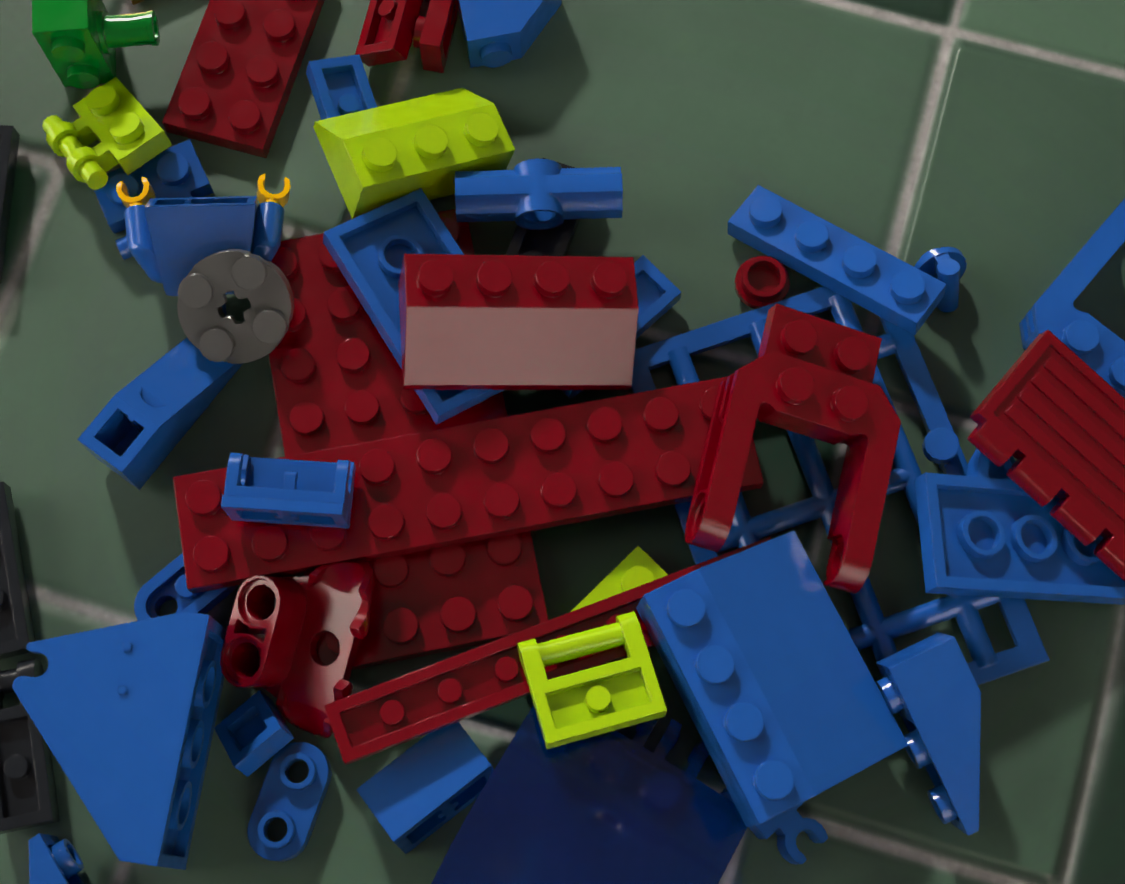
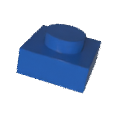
M261 690L257 691L214 727L233 766L247 777L294 739L273 700Z

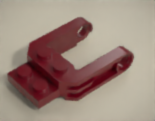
M777 303L768 310L757 359L739 368L719 384L686 522V543L714 552H718L724 545L733 523L755 423L758 418L761 422L833 445H847L827 539L832 540L827 564V580L824 581V585L852 594L857 593L862 588L872 566L901 420L881 386L873 384L882 338Z

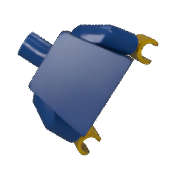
M262 174L257 182V196L155 198L154 190L145 177L141 178L144 185L142 193L136 197H129L128 188L122 180L116 185V191L127 208L124 212L129 252L150 280L163 283L164 291L168 296H178L179 284L189 274L194 265L216 252L227 249H242L250 251L251 254L259 255L266 261H272L281 246L285 213L283 207L289 200L290 180L285 177L284 189L278 194H272L265 190L266 174ZM234 291L227 292L226 295L235 293ZM226 303L222 306V310H223V312H224L225 315H226Z

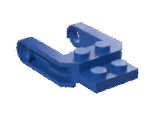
M1124 198L1035 302L1019 323L1024 350L1029 347L1039 334L1049 330L1125 398V341L1089 313L1079 311L1073 305L1077 297L1125 242Z

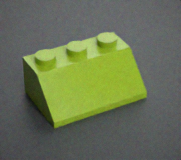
M463 87L315 121L313 126L352 219L420 188L428 200L455 194V171L506 170L515 151L495 104Z

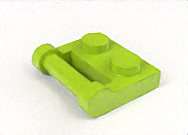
M634 611L616 616V622L538 644L535 638L517 643L519 658L527 679L546 749L665 717L667 708L640 623ZM619 646H623L628 657L549 680L544 668Z

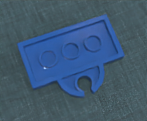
M976 448L968 462L967 476L925 472L914 480L925 593L1125 605V581L1093 554L1094 549L1103 537L1099 535L1091 544L1084 546L1050 515V511L1060 500L1058 496L1055 495L1049 503L1041 507L1006 475L1011 466L1016 462L1013 456L1002 466L997 467Z

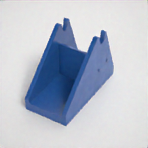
M184 611L29 642L26 645L28 651L43 654L47 657L48 668L43 675L38 677H17L13 681L12 688L119 861L181 870L186 869L224 682L220 659L227 630L210 615Z

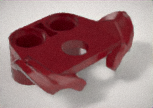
M362 560L343 561L321 565L311 572L308 577L282 578L255 575L248 578L237 592L221 651L220 665L226 680L236 687H263L277 698L276 706L290 724L313 735L329 739L333 730L324 705L351 695L353 685L349 682L358 644L360 639L367 635L369 629L373 592V568L371 565ZM274 598H276V606H275V609H274ZM330 631L338 638L340 651L337 659L327 666L318 658L316 647L320 636Z

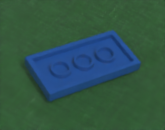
M421 188L325 231L323 236V244L401 369L399 280L404 254L464 255ZM492 389L415 390L436 425L504 391Z

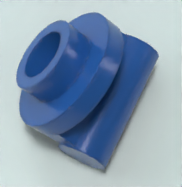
M954 247L931 249L921 256L914 267L947 284L944 297L937 305V308L943 312L955 311L959 306V281L966 270V259L962 252Z

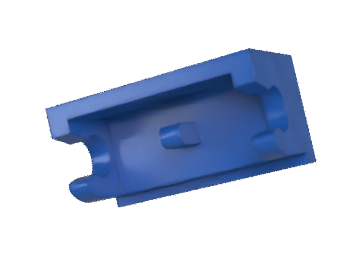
M231 452L227 465L221 508L232 521L350 528L356 465L354 462H350V460H338L335 463L260 458Z
M457 722L428 733L356 790L391 840L407 854L501 779L461 724Z

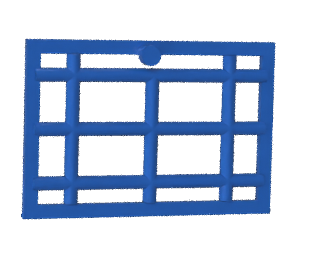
M823 286L635 349L631 389L633 393L655 390L656 387L649 370L667 364L671 366L677 385L699 382L700 380L691 356L747 337H751L758 355L768 310L776 303L810 315L831 310L837 324L861 332L864 331L852 301ZM880 317L886 334L877 336L882 338L878 359L893 354L897 358L928 433L922 444L924 455L931 462L937 463L944 474L967 476L968 464L959 445V439L954 433L914 335ZM876 364L873 384L881 386L886 397L888 398L889 402L895 410V407L886 388L880 370ZM901 424L893 459L895 469L891 470L886 496L904 490L918 524L914 480L921 476L922 473ZM787 430L812 497L751 517L743 494L740 492L733 523L722 548L718 552L688 544L695 565L717 557L719 552L737 546L739 549L760 541V538L821 518L828 536L838 488H833L814 438ZM691 501L674 504L684 535ZM867 577L864 585L857 593H850L862 625L848 629V632L858 651L871 647L876 662L898 652L893 641L894 638L956 618L973 660L967 664L977 685L1050 660L1024 599L946 594V596L884 617L869 577ZM996 603L1000 607L1015 647L995 653L978 612L979 609Z

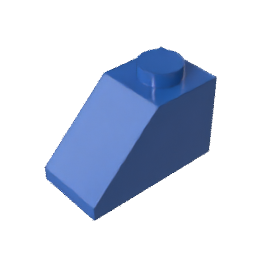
M457 0L470 68L478 66L495 68L506 65L511 60L521 59L561 6L562 0Z

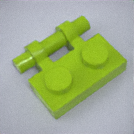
M117 77L93 89L88 96L72 106L80 117L74 122L63 121L59 116L51 115L42 123V128L46 133V141L50 148L58 156L67 159L66 166L75 179L86 183L94 190L106 185L108 181L106 172L119 164L124 172L129 175L172 146L164 130ZM97 139H98L99 142H100L99 144H97V145L94 146L93 148L87 147L88 145H90L91 143H93V142L96 141Z

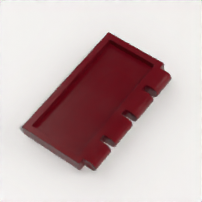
M1046 330L1034 339L971 414L970 418L978 425L968 436L967 440L997 467L1002 466L1011 456L1017 459L1006 475L1041 507L1049 503L1055 495L1058 496L1060 500L1052 508L1050 515L1084 546H1088L1101 535L1103 539L1096 546L1093 554L1125 581V398L1051 331Z

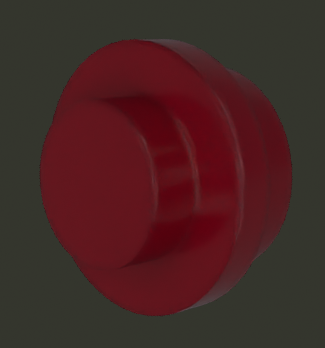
M756 256L746 260L739 267L735 277V290L738 297L744 304L754 309L784 300L790 287V278L786 268L778 260L769 256Z

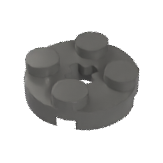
M242 249L222 250L200 260L194 265L189 274L183 278L178 288L177 311L181 327L189 341L200 350L202 355L214 362L224 361L231 364H243L256 361L268 355L279 345L288 332L295 309L291 286L281 269L271 261H266L259 255L251 254L250 251ZM234 291L238 299L248 298L251 307L243 312L245 321L237 322L232 315L226 316L224 314L222 306L227 303V292Z

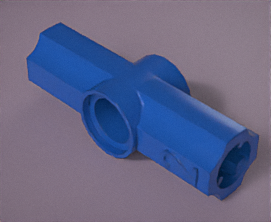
M537 158L518 163L514 170L455 171L457 222L515 221L522 228L546 230L561 225L564 219L622 218L623 183L621 167L562 168L561 164L556 161Z

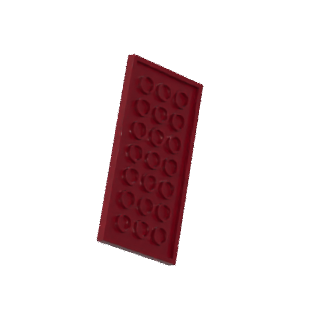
M456 209L437 212L463 254L475 255L468 222H457ZM324 233L281 241V246L271 262L279 267L288 279L293 292L295 309L288 332L279 345L269 353V360L285 457L507 416L503 392H500L436 425L415 390H403L401 367L323 244ZM531 531L366 561L373 568L370 624L367 635L359 641L352 670L486 644L548 621ZM311 572L304 573V577H308ZM330 631L320 636L316 647L318 658L327 666L337 659L340 651L338 638Z

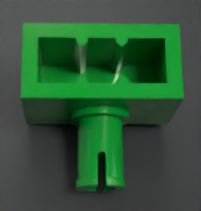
M32 0V33L64 87L72 86L79 89H91L99 84L107 83L116 77V48L143 45L158 46L160 43L159 25L154 10L144 13L109 15L102 0Z

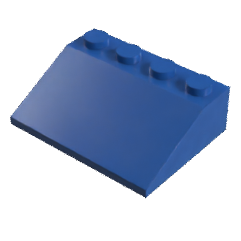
M794 530L694 570L644 594L636 609L747 828L760 825L909 745Z

